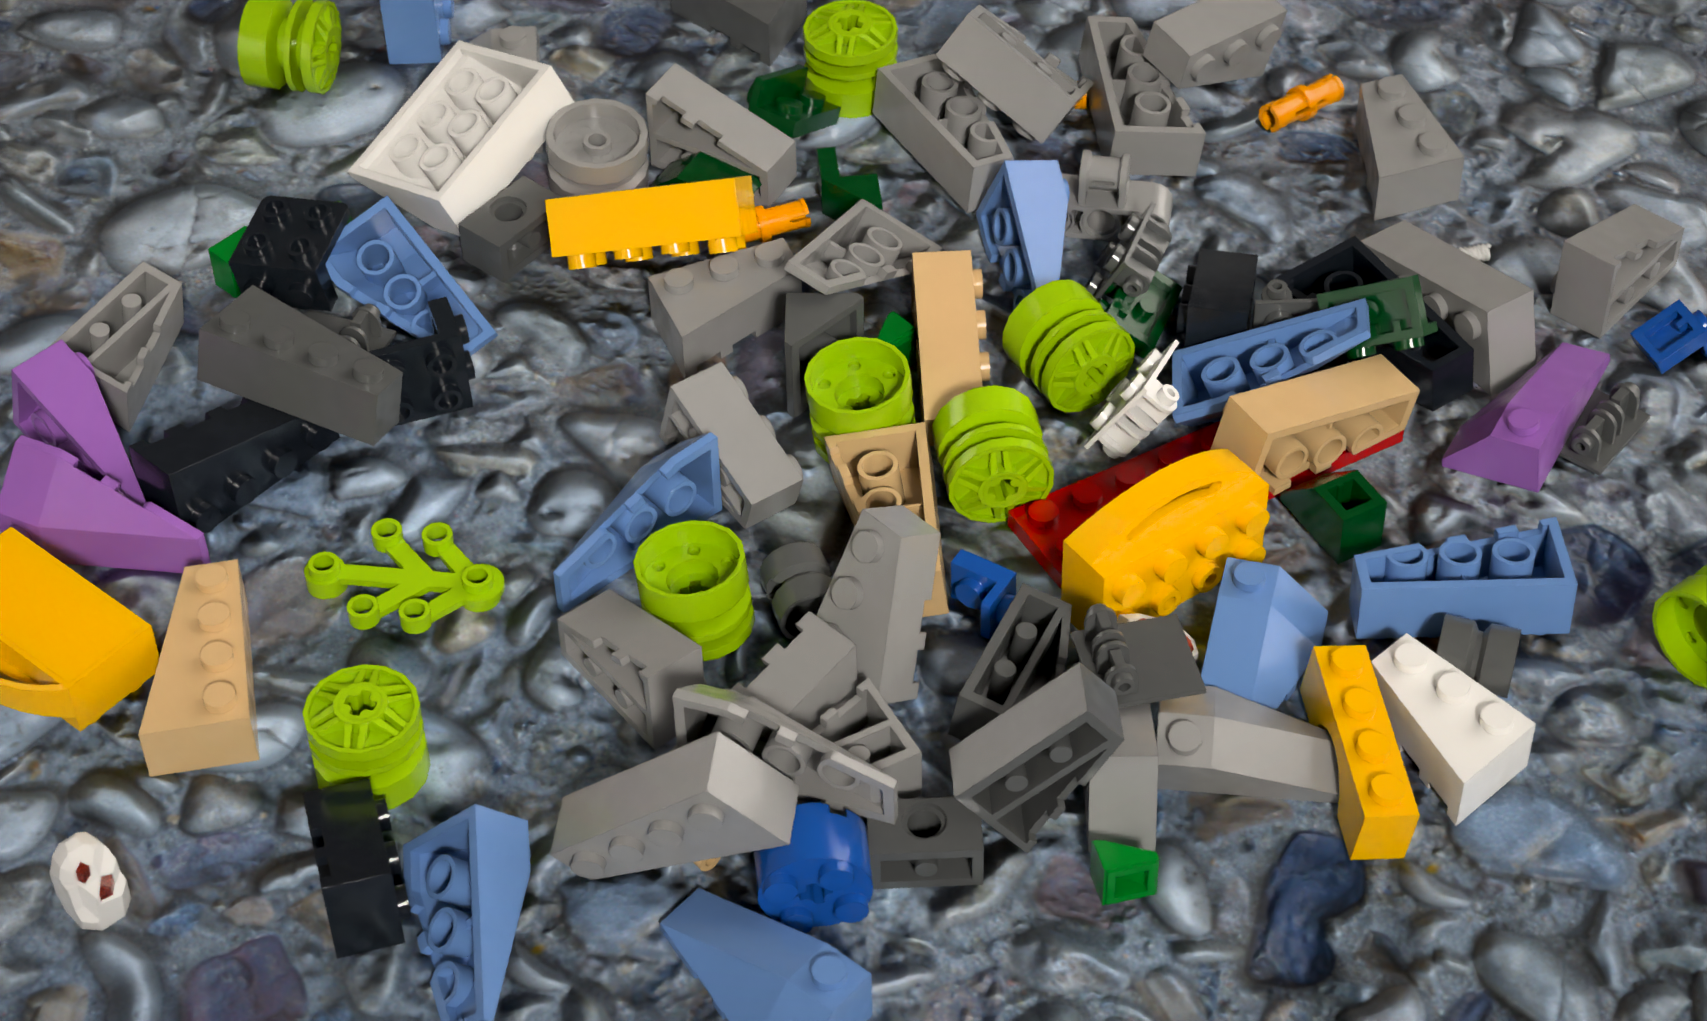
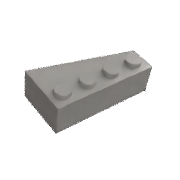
M1087 16L1078 59L1082 76L1084 75L1094 82L1087 92V97L1101 156L1121 158L1124 153L1131 154L1130 175L1196 176L1206 132L1200 123L1193 124L1188 116L1189 106L1183 97L1177 98L1170 88L1171 82L1143 56L1147 41L1131 17Z
M1405 220L1361 240L1399 278L1418 274L1423 301L1474 348L1473 381L1490 396L1508 388L1536 365L1534 290Z
M717 731L563 796L550 855L571 867L572 872L576 875L596 880L790 845L800 785Z

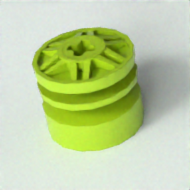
M248 0L240 20L237 41L238 65L244 83L253 87L280 89L287 82L289 88L297 92H303L307 89L311 93L325 94L329 91L337 74L342 45L340 15L335 3L329 0H317L315 2L313 0H297L293 5L291 0Z
M840 0L820 6L807 16L803 26L805 42L803 47L806 59L804 66L808 68L805 90L820 92L826 96L825 101L840 106L839 117L851 119L873 115L877 70L880 67L897 63L898 27L895 17L886 8L870 1Z
M1071 279L1054 280L1035 289L1022 299L1010 314L1003 330L1002 347L1008 358L1026 377L1032 380L1036 389L1045 395L1047 401L1054 408L1065 413L1081 412L1102 402L1113 388L1127 376L1134 361L1135 344L1130 334L1122 326L1118 325L1112 315L1104 312L1101 304L1083 285Z
M853 337L838 340L819 350L808 363L804 382L810 410L809 417L812 426V437L817 453L828 464L830 463L824 437L916 423L914 417L915 409L912 402L913 390L910 368L907 358L896 346L878 338Z
M992 385L968 390L955 396L944 405L933 422V442L939 463L943 468V479L947 485L949 500L959 514L972 521L985 523L1008 521L1009 510L1033 500H1045L1054 485V469L1048 457L1047 446L1042 439L1043 433L1036 410L1030 399L1014 388Z
M689 520L670 524L652 533L638 547L633 565L642 609L702 646L703 662L722 658L737 650L748 639L755 623V614L748 583L749 576L742 540L731 529L711 521Z
M1706 564L1693 576H1688L1655 601L1652 621L1655 636L1668 660L1679 673L1695 685L1707 689Z
M366 664L340 669L325 677L308 694L302 713L319 789L369 778L374 800L385 798L388 810L398 807L417 794L426 783L431 763L417 689L404 674L386 666Z

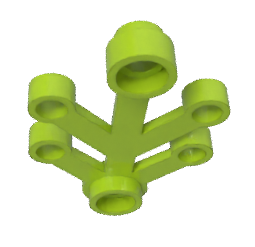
M384 518L375 522L371 527V536L374 548L379 552L386 553L399 568L344 564L343 560L337 557V555L326 551L314 554L304 568L307 590L313 597L318 599L338 597L345 592L348 585L390 588V590L377 597L369 594H360L348 601L346 608L349 623L352 627L359 630L373 628L379 623L381 618L399 609L401 628L409 634H420L427 631L433 622L462 606L472 612L491 610L500 602L501 596L505 591V580L502 572L489 564H473L454 544L452 528L442 522L431 523L423 529L421 534L423 548L429 556L439 557L452 573L433 571L404 541L400 522L392 518ZM428 592L443 593L428 603L423 599H419V597ZM364 610H369V612H367V613H363V614H360V613H359V612L364 611ZM413 615H421L417 618H410Z

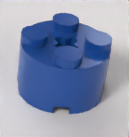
M797 804L790 845L754 851L758 903L766 915L805 934L813 927L831 926L841 922L855 923L867 917L869 913L868 904L873 895V881L867 829L863 820L856 813L846 809L847 817L830 813L829 804Z

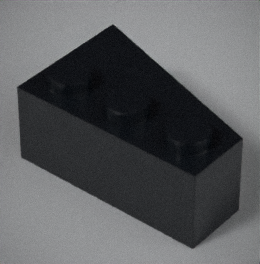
M1200 249L1197 266L1188 265L1186 284L1183 287L1182 302L1179 305L1176 333L1185 334L1184 348L1249 330L1258 255Z
M369 778L303 792L302 795L318 867L321 890L337 959L405 943L401 920L412 918L405 884L394 886L392 876L402 874L395 840L384 843L382 835L383 832L392 831L385 798L374 800Z

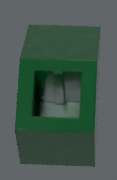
M1358 470L1321 474L1280 493L1279 499L1337 564L1354 558V555L1363 554L1381 546L1387 501Z

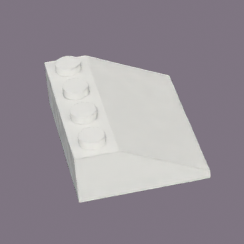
M458 40L347 172L356 181L383 197L387 195L394 204L430 226L460 236L458 224L494 198L500 191L508 187L546 140L545 134L549 120L561 108L574 103V100L551 65Z

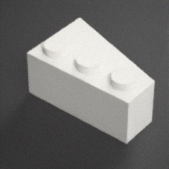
M1408 633L1371 661L1399 751L1406 750L1420 769L1419 778L1427 788L1433 787L1448 806L1446 814L1455 826L1527 767L1536 723Z

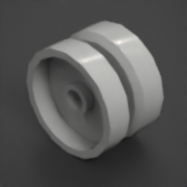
M599 98L581 100L561 108L549 120L545 138L546 152L549 159L547 163L548 183L551 191L566 197L648 187V130L644 118L632 107L616 100Z

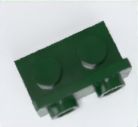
M800 64L756 77L747 94L748 110L792 139L837 124L841 107L825 101L826 96L820 92L804 90L808 68Z
M1157 271L1148 291L1144 294L1131 297L1123 291L1121 286L1113 282L1104 292L1106 295L1105 300L1100 298L1098 302L1101 304L1104 312L1112 315L1118 325L1122 326L1130 334L1135 344L1134 353L1144 359L1155 348L1183 287Z
M1418 274L1317 294L1319 310L1366 298L1369 307L1371 338L1346 352L1347 360L1377 354L1376 345L1393 342L1395 351L1425 345L1423 337L1438 331L1437 322H1428Z

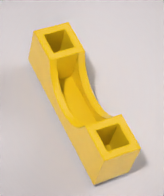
M1366 645L1313 646L1300 687V693L1309 723L1328 730L1335 747L1339 771L1337 818L1349 859L1405 858L1420 814Z

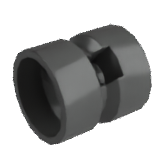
M793 542L775 549L763 560L759 569L760 580L769 601L772 603V610L780 630L790 640H794L801 633L797 629L796 623L808 611L817 615L832 581V572L823 552L818 546L810 542Z
M1446 614L1436 654L1496 696L1507 698L1522 629L1492 623L1485 631H1479L1476 621L1470 620V618Z

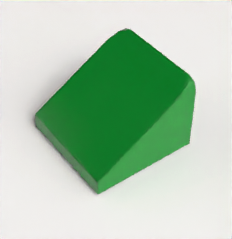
M247 226L242 227L208 249L215 284L234 298L239 297L241 292L228 262Z
M891 311L882 326L878 339L896 346L907 358L910 367L915 364V326L896 312Z
M1105 840L1092 841L1090 875L1102 906L1157 894L1159 856L1157 852Z

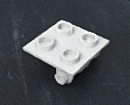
M1176 339L1162 353L1154 348L1135 369L1137 374L1130 381L1125 377L1113 388L1106 397L1108 402L1089 423L1095 430L1084 445L1087 450L1099 440L1103 444L1104 452L1113 459L1126 457L1141 440L1150 434V431L1155 430L1170 413L1176 410L1179 399L1178 391L1172 385H1163L1156 379L1179 344Z

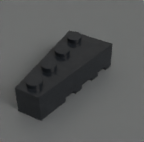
M1353 236L1279 275L1275 279L1282 280L1287 284L1293 299L1317 298V294L1399 277L1356 236ZM1424 302L1428 322L1436 321L1438 327L1437 332L1423 337L1425 345L1395 351L1393 342L1376 345L1377 354L1349 359L1348 361H1358L1382 354L1420 389L1416 402L1433 412L1473 390L1474 348Z
M242 397L240 405L227 411L222 406L205 413V421L189 428L178 424L164 430V439L152 444L141 440L130 445L129 450L136 478L146 502H153L205 534L213 530L219 523L240 508L251 503L257 496L282 478L289 476L296 468L317 453L328 448L340 436L335 431Z

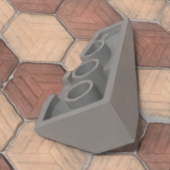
M861 199L788 260L784 270L821 293L829 295L912 274V253L938 252L942 250V247L866 200Z
M700 683L676 688L672 700L677 748L719 731L799 784L797 800L808 803L829 804L832 809L844 812L847 809L859 816L895 824L898 817L897 779L753 696L740 694L728 688L720 689Z

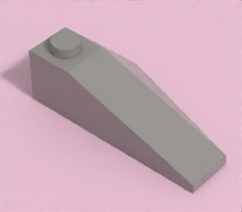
M1205 686V694L1159 701L1156 736L1159 756L1158 789L1339 803L1338 762L1332 738L1327 730L1214 686Z

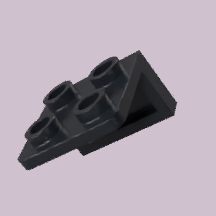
M267 196L263 198L228 262L241 294L254 285L290 307L331 312L338 296L325 264L350 217L347 204L281 196Z
M447 297L427 301L433 335L369 351V353L403 372L399 423L395 426L473 407L469 380L475 379V371L469 351H464L463 344L469 343L468 330L463 315H453Z

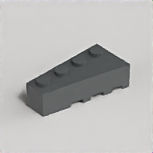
M254 285L199 329L197 380L372 446L399 423L402 371Z

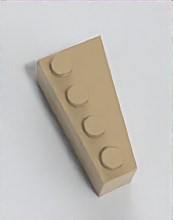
M971 250L912 253L911 313L915 326L917 380L921 382L919 384L921 422H925L929 446H934L933 422L940 409L955 396L973 388L983 387L982 382L990 381L989 352L979 351V340H986L985 310H976L975 299L983 298L982 270L973 269Z
M1382 354L1286 381L1276 382L1261 388L1240 392L1229 396L1223 408V416L1210 450L1229 449L1269 484V491L1275 496L1291 487L1292 481L1289 478L1307 469H1310L1316 475L1330 468L1331 464L1339 458L1344 450L1347 449L1352 455H1355L1404 430L1420 389Z
M925 422L824 437L832 477L854 527L862 509L903 505L940 532L934 469ZM941 534L931 600L924 601L922 617L949 614Z
M238 559L184 567L138 733L150 777L260 760L248 602Z

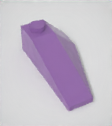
M61 339L11 370L13 423L26 437L63 449L77 457L79 463L76 468L96 480L101 481L107 475L121 483L119 490L130 500L143 506L146 500L96 382L94 369L86 356L81 352L74 353Z
M1562 342L1460 426L1442 458V467L1538 493L1610 362V354Z
M23 435L15 441L0 492L1 533L9 527H13L64 564L183 573L184 567L211 563L205 536L200 530L153 502H146L143 506L138 505L119 490L121 483L107 475L101 481L96 480L76 468L79 459L63 449Z

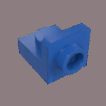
M1680 299L1630 333L1635 345L1661 374L1698 349L1707 358V318L1700 310L1692 314Z
M961 549L951 561V597L959 600L967 607L981 610V636L991 639L1016 596V572Z

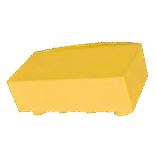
M751 175L545 200L552 258L567 256L568 270L608 264L607 251H614V259H625V262L654 259L652 246H660L661 255L671 254L672 257L700 254L698 241L708 240L709 254L733 252L746 248L745 235L758 232Z
M1213 449L1172 463L1121 493L1087 519L1063 541L1061 600L1072 605L1070 623L1078 630H1084V618L1087 615V610L1092 605L1098 603L1105 604L1113 609L1117 618L1120 614L1141 613L1155 618L1167 616L1183 602L1199 593H1206L1213 589L1222 580L1227 557L1262 563L1266 555V550L1263 547L1264 530L1270 519V513L1267 511L1269 484L1229 449Z
M9 527L0 534V704L24 713L47 717H61L81 732L90 724L97 722L104 713L127 695L138 690L145 681L155 675L160 656L152 626L16 529Z

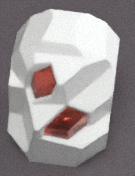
M76 832L60 842L52 855L50 877L55 892L65 911L82 929L103 931L126 915L131 901L127 879L120 871L117 860L109 848L91 834Z

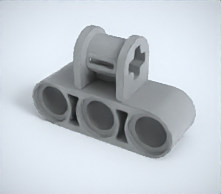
M1084 149L1081 158L1080 174L1061 173L1062 178L1067 180L1070 190L1064 237L1120 242L1121 239L1118 238V234L1132 213L1140 217L1151 202H1154L1156 206L1150 217L1156 221L1165 222L1169 226L1173 206L1172 193L1162 184L1130 180L1131 154L1124 153L1121 158L1092 155L1091 150Z

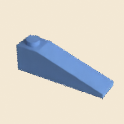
M1004 160L976 211L985 253L989 262L1000 264L1003 271L999 277L1000 286L1003 291H1012L1014 294L1013 311L1022 299L1038 287L1054 280H1060L1070 190L1067 180L1062 178L1058 160Z
M387 195L344 227L325 264L331 280L340 291L363 305L372 304L380 310V316L417 339L433 335L427 301L447 297L453 315L462 314L469 335V343L463 344L464 351L468 350L470 356L498 336L493 327Z
M1366 298L1174 351L1172 353V386L1179 393L1177 408L1172 412L1175 423L1194 427L1209 422L1221 421L1223 408L1229 396L1307 375L1371 338L1369 307Z
M709 432L681 441L664 453L654 456L635 473L553 571L558 609L563 613L567 612L634 568L633 561L638 547L652 533L674 523L689 520L705 521L722 510L718 437Z
M1227 557L1201 673L1204 685L1218 687L1277 710L1283 700L1288 701L1296 690V683L1307 668L1313 646H1322L1328 611L1282 567Z
M477 804L470 806L403 845L404 884L411 913L418 914L423 930L417 937L420 952L430 955L435 971L430 986L441 1021H494L531 873L528 820Z
M700 888L696 889L660 922L661 932L694 978H698L713 999L714 1008L722 1019L726 1018L728 1021H867L873 1015L872 974L824 941Z

